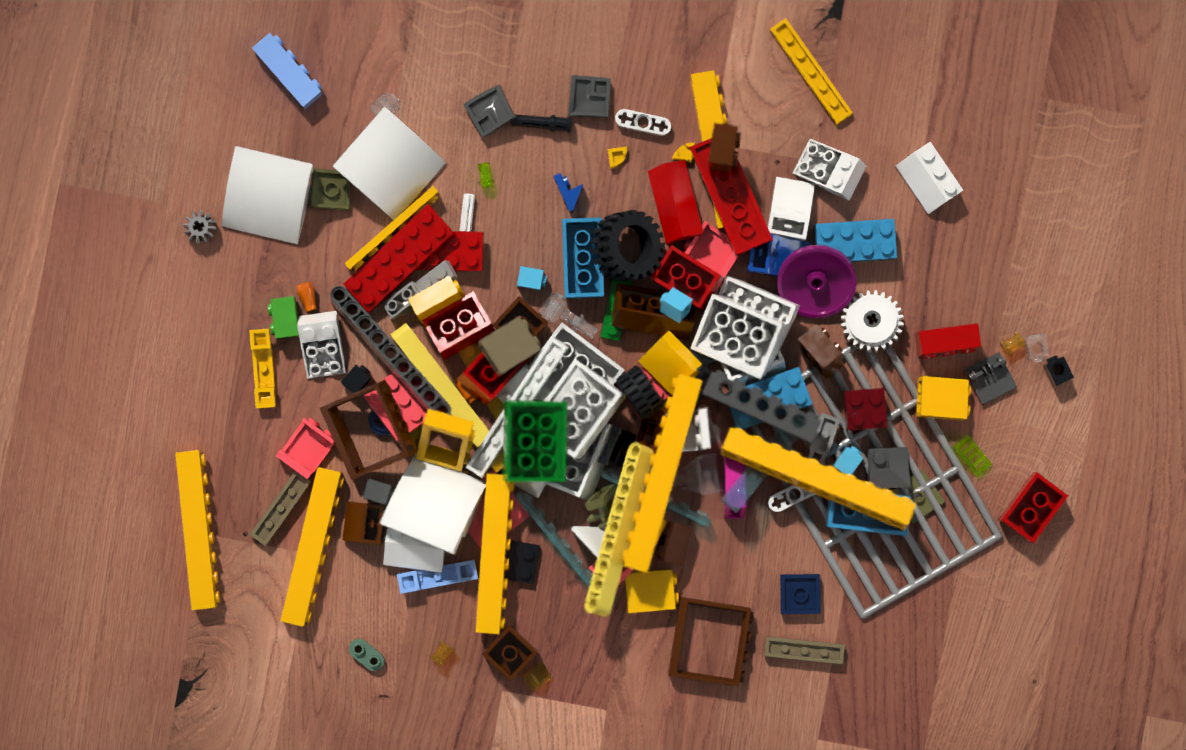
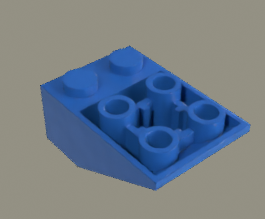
M771 234L773 241L750 250L747 272L778 277L779 269L784 260L794 251L810 246L811 243Z

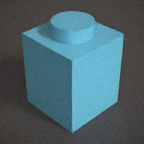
M520 266L517 287L541 291V287L546 285L547 276L543 275L544 270Z
M673 287L668 293L665 292L660 299V312L680 323L690 312L693 299Z
M847 446L832 466L843 474L852 475L863 459L860 456L862 452L854 446H851V448Z

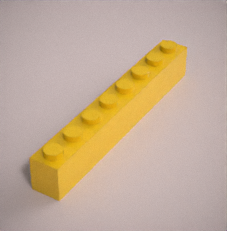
M714 70L695 73L690 76L702 142L712 138L714 123L727 124L726 114L721 112V106H724L722 94L718 95L717 87H720L719 75H715ZM712 201L717 229L722 230L724 226Z
M202 450L177 452L175 455L191 610L215 608L220 603V592L216 591L215 583H218L217 571L214 572L213 565L216 564V553L212 552L211 544H214V534L210 532L209 526L212 524V514L208 513L207 505H210V495L206 493L205 485H208L207 473L204 474L203 466H206V456L202 454Z
M317 467L281 616L282 622L303 627L306 626V623H310L312 612L309 609L311 603H315L317 592H314L315 584L319 585L321 573H318L320 565H324L326 554L323 551L324 547L329 545L331 537L328 534L329 526L333 527L335 515H332L334 507H338L340 496H337L339 488L342 489L345 477H341L342 472Z
M487 474L476 619L477 633L500 634V630H504L505 618H501L502 610H506V598H503V590H507L508 578H504L505 570L509 569V559L506 558V550L510 551L511 539H507V531H511L512 519H508L509 511H513V499H510V491H514L515 482L504 481L501 474Z

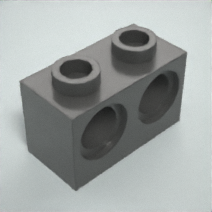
M368 479L363 498L388 505L395 491L393 490L394 486Z

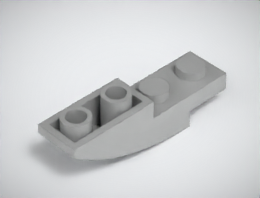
M444 260L417 282L411 281L382 303L390 319L394 320L414 310L408 300L409 298L450 276L452 281L455 280L458 276L450 262Z

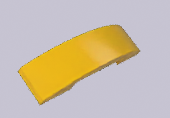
M270 329L249 330L254 370L256 408L276 407Z

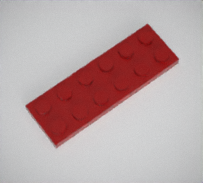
M710 138L691 146L690 151L737 256L773 241V238L739 161H737V167L732 168V173L708 169L712 140Z
M427 204L343 285L364 309L371 313L444 245L455 232L433 207Z

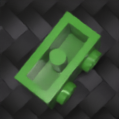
M292 296L270 299L271 304H268V313L273 318V324H270L271 335H275L277 340L299 337L296 298Z

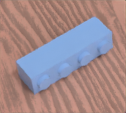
M270 33L267 34L252 49L304 109L308 108L323 95L320 91L322 86L316 79L311 81L307 76L309 71L302 64L300 66L297 65L294 61L296 59L295 55L290 50L285 51L282 45L284 43L277 35L273 37Z

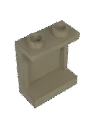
M520 316L477 343L498 377L541 350L539 340L536 336L531 335L528 323L525 319L522 320Z

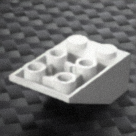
M810 139L793 174L834 195L850 200L866 165L857 157Z
M776 177L767 224L770 234L801 241L806 240L815 184Z
M337 311L298 316L297 328L307 379L345 374L346 368Z

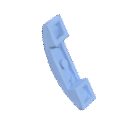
M475 560L443 565L442 573L416 570L397 574L400 594L478 579Z

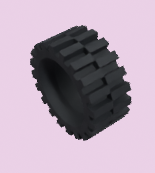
M629 210L613 213L604 217L605 220L599 221L597 225L600 228L594 229L593 234L596 235V238H591V244H595V248L591 249V254H596L597 258L593 261L595 265H601L599 268L600 272H607L606 277L609 279L615 278L614 281L624 282L648 277L647 275L655 272L653 268L660 266L661 263L657 260L664 257V253L660 252L662 248H665V243L660 242V238L664 236L662 232H657V229L660 228L658 223L652 224L653 218L645 216V212ZM626 227L633 229L637 233L641 243L640 258L634 264L626 261L619 250V237Z

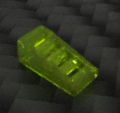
M968 434L952 446V449L977 477L992 465ZM968 442L970 445L964 451H961L960 448ZM973 448L975 451L966 457L965 454ZM978 454L980 457L971 463L970 460ZM983 460L985 463L976 469L975 466Z

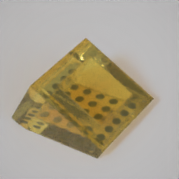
M542 662L522 676L532 691H536L553 678Z

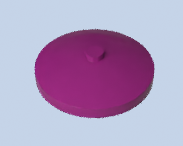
M811 245L794 251L782 263L777 277L780 297L800 305L797 314L808 318L829 317L843 310L852 300L857 285L855 269L847 256L835 248L824 245Z

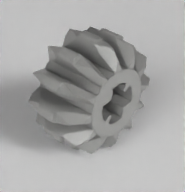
M200 210L197 216L193 211L192 219L188 216L185 218L189 221V224L185 223L183 227L189 229L184 234L190 235L189 240L191 242L196 238V243L200 244L202 238L207 243L208 239L206 236L213 238L214 235L210 231L217 230L216 227L211 226L216 221L215 219L209 220L211 217L209 213L204 216V212ZM198 223L204 225L201 232L195 229V227H198Z

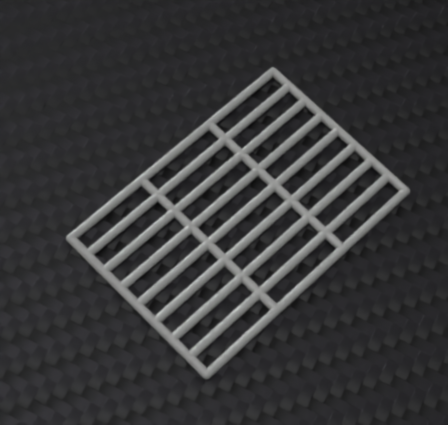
M853 344L842 349L843 352L841 353L863 389H872L851 354L860 349V345L853 347ZM888 344L885 345L886 352L914 399L903 404L872 349L868 353L867 348L864 347L865 355L897 408L886 414V429L897 447H906L891 422L901 415L936 474L935 478L926 482L908 451L909 469L920 487L911 492L907 488H899L903 496H911V500L915 504L916 502L912 498L915 491H921L926 495L959 555L950 560L948 559L916 504L913 514L942 565L933 570L931 569L909 529H907V536H904L925 572V575L915 580L890 535L879 533L908 582V585L898 590L864 531L851 529L841 531L840 528L830 527L835 536L824 541L802 501L795 504L861 619L874 614L1003 537L935 419L925 418L954 467L943 472L908 413L909 410L917 405V388L894 348ZM814 366L801 373L803 379L812 378L833 416L841 419L839 426L846 437L837 444L833 440L828 457L834 455L837 459L841 454L840 450L849 445L854 446L862 452L860 454L863 457L861 464L868 474V459L857 440L867 435L874 448H884L874 432L876 429L859 430L854 434L852 431H846L845 419L819 377V371ZM839 370L834 372L832 376L842 393L843 391H850ZM813 403L806 406L808 411L818 415V419L820 418ZM795 417L793 420L794 425L797 428H801L803 426L798 417ZM757 424L749 427L754 436H759L767 442ZM772 426L784 449L789 452L795 451L784 431ZM802 440L809 451L811 443ZM814 452L813 459L819 461L821 455ZM957 473L993 533L992 536L985 540L980 536L948 481L950 477ZM780 479L785 489L792 486V484ZM940 483L976 545L968 550L963 546L931 491V488ZM795 489L790 490V498L792 500L799 499ZM916 493L914 497L916 498L917 496H919V495H921V494H920V493ZM817 494L813 495V499L825 519H827L828 507L823 498ZM854 533H857L892 593L882 600L846 540L847 537ZM837 543H840L875 603L865 610L829 549Z

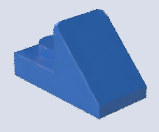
M558 173L553 178L569 213H572L579 199L583 184L568 190L570 183L567 177H562L561 173Z

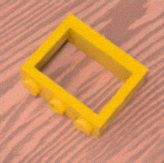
M428 409L422 426L416 459L462 472L463 466L468 464L476 432L472 430L474 422ZM432 430L462 438L460 452L429 444Z

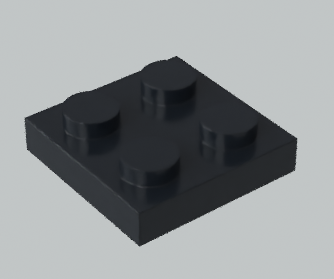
M511 540L510 551L506 550V558L509 559V569L505 570L504 578H508L511 581L533 584L539 545Z

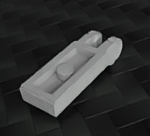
M821 413L819 418L821 424L810 444L807 459H813L814 452L821 455L818 462L823 465L825 458L828 457L841 419Z

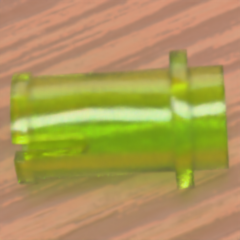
M490 163L478 164L479 185H481V188L493 187L494 180H492Z

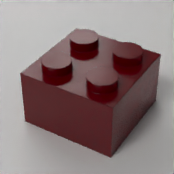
M884 388L843 391L846 431L887 428Z

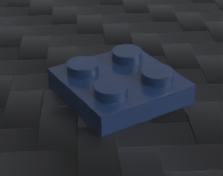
M780 574V614H821L820 574Z

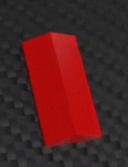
M686 161L664 163L649 170L648 175L666 245L703 235L704 231Z

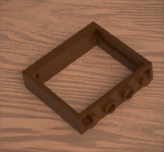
M386 379L320 407V411L351 480L407 458L417 452L416 444L408 432L407 423L401 416L399 405L395 402L391 387L387 384ZM376 390L403 452L364 467L337 407Z
M680 596L668 675L739 687V683H743L745 671H742V664L747 662L748 651H745L746 643L749 644L751 632H748V625L753 623L754 612H751V608ZM688 604L743 613L733 678L677 670Z

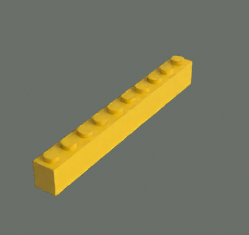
M679 374L678 378H673L670 388L674 390L672 397L668 396L665 408L668 409L667 416H662L660 427L663 430L661 435L656 437L654 444L657 447L656 454H651L649 465L652 468L650 474L646 473L643 482L646 485L644 493H640L638 504H641L640 510L634 513L632 523H635L633 531H629L626 541L630 543L629 548L623 551L621 561L624 562V567L645 573L648 571L702 380Z
M730 428L720 455L904 531L916 506L907 497H898L888 489L881 490L871 482H862L857 480L854 475L840 473L836 468L823 466L815 459L801 457V454L796 451L789 452L779 444L765 442L763 438L748 435L740 428Z

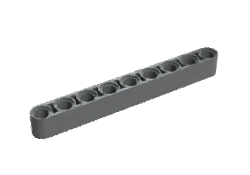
M334 287L330 293L332 305L426 411L428 409L434 411L445 409L448 412L447 414L451 415V407L355 298L344 287ZM337 294L344 295V299L339 301L334 297ZM350 308H354L357 310V313L350 315L347 311ZM362 323L370 324L368 329L360 328ZM375 337L383 339L379 344L374 343L372 340ZM388 351H393L396 355L393 358H388L385 354ZM404 365L407 366L409 370L403 373L400 372L398 368ZM419 380L422 384L419 387H414L411 382ZM430 394L433 395L435 399L431 402H428L424 399V397Z

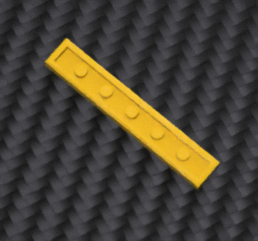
M785 18L772 27L770 32L835 124L838 125L850 117L853 112L788 20Z

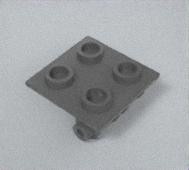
M999 352L964 370L982 405L1017 387L1006 366V360L1004 357H1001Z

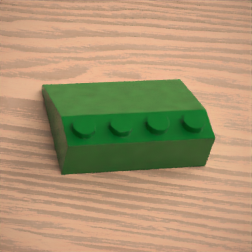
M504 400V481L566 482L567 402Z

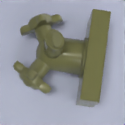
M615 483L598 488L585 503L588 511L597 508L599 512L589 515L588 523L601 520L602 523L598 527L606 529L613 505L611 499L617 490Z

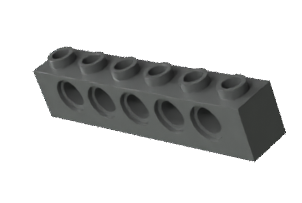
M719 370L716 373L711 372L702 392L703 395L812 443L821 424L818 415L810 411L805 414L799 411L801 407L789 403V406L781 403L783 399L771 395V397L763 395V390L754 386L753 389L745 386L746 383L737 378L732 381L727 378L728 374ZM722 384H729L731 386L730 394L724 395L721 392ZM741 392L749 394L750 399L747 403H742L739 400ZM759 400L767 402L768 408L766 411H760L757 408ZM778 408H782L786 412V416L782 420L775 416V411ZM797 416L802 417L804 420V425L801 428H797L793 423L794 418Z

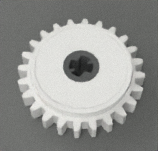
M868 290L866 296H863L862 293H859L858 299L853 296V303L850 302L847 305L849 309H843V313L846 315L841 316V320L845 321L841 324V327L846 328L843 334L849 335L847 341L853 340V347L860 345V351L865 347L868 353H870L871 348H874L877 353L880 347L886 350L885 345L887 344L892 347V340L898 341L896 334L901 335L902 330L899 328L904 326V323L900 322L904 319L903 315H898L902 312L901 307L896 308L898 302L894 301L892 303V296L885 298L884 292L879 296L877 290H875L874 295H870ZM872 318L876 319V324L874 322L873 325L869 324V319L870 321Z

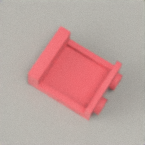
M704 221L702 224L704 234L694 237L693 240L689 239L683 249L685 254L725 278L739 255L736 256L726 234L708 224L709 222Z
M311 417L309 420L303 418L300 426L283 449L276 455V457L306 479L311 478L317 467L320 466L335 445L330 431L327 429L322 431L318 428L320 424Z

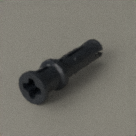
M515 114L516 118L512 120L513 127L549 129L551 132L555 130L567 131V133L571 134L572 116L566 118L556 117L553 114L550 117Z

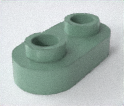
M355 639L350 643V655L371 671H377L383 667L385 662L383 654L363 639ZM357 645H360L362 647V651L360 653L355 651V647ZM371 658H377L378 663L376 665H373L371 663Z

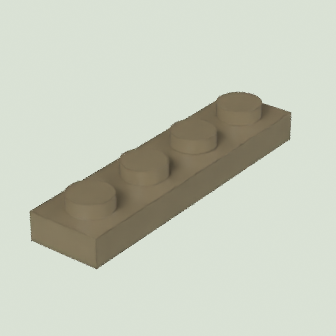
M294 471L252 530L250 536L267 546L312 481Z
M766 636L764 656L843 665L845 645Z

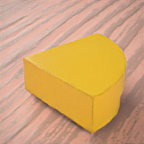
M687 143L680 146L675 151L672 160H685L692 163L693 155L690 147L694 146L695 143Z
M627 147L608 149L610 169H614L623 163L627 155Z

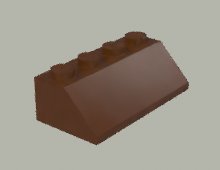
M617 283L612 309V326L657 335H665L670 331L678 339L689 340L694 326V306L691 305L690 312L678 323L660 312V299L665 291Z

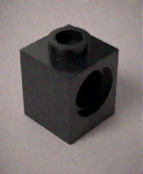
M1055 355L1047 359V364L1043 365L1053 387L1074 378L1064 356L1058 358ZM1056 364L1062 368L1060 375H1056L1053 372V367Z
M355 365L341 383L352 393L362 390L372 379L369 376L371 371L364 365L360 367Z

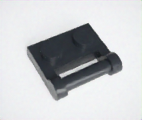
M613 425L611 429L612 434L603 457H600L598 462L622 472L628 448L634 443L636 435Z

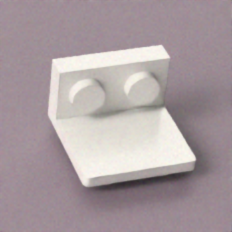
M707 408L693 411L682 452L711 448Z

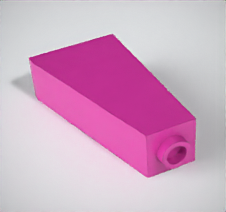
M724 456V519H744L746 510L745 465Z

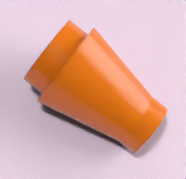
M311 281L296 285V293L305 311L316 309L315 289Z

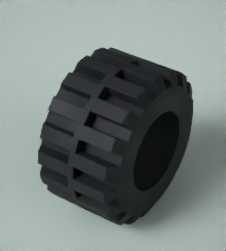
M635 365L616 378L619 388L642 419H646L664 406L659 393L640 367Z

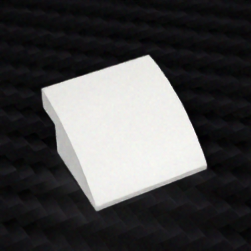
M384 107L333 167L391 219L395 220L408 208L446 162L410 128Z
M235 146L225 194L222 227L298 244L310 197L311 186L309 184L314 165Z
M726 276L719 294H712L690 349L762 379L784 343L800 305L733 276Z
M415 454L398 483L380 524L455 554L462 537L466 538L485 493L486 482L457 470L416 459L417 454Z

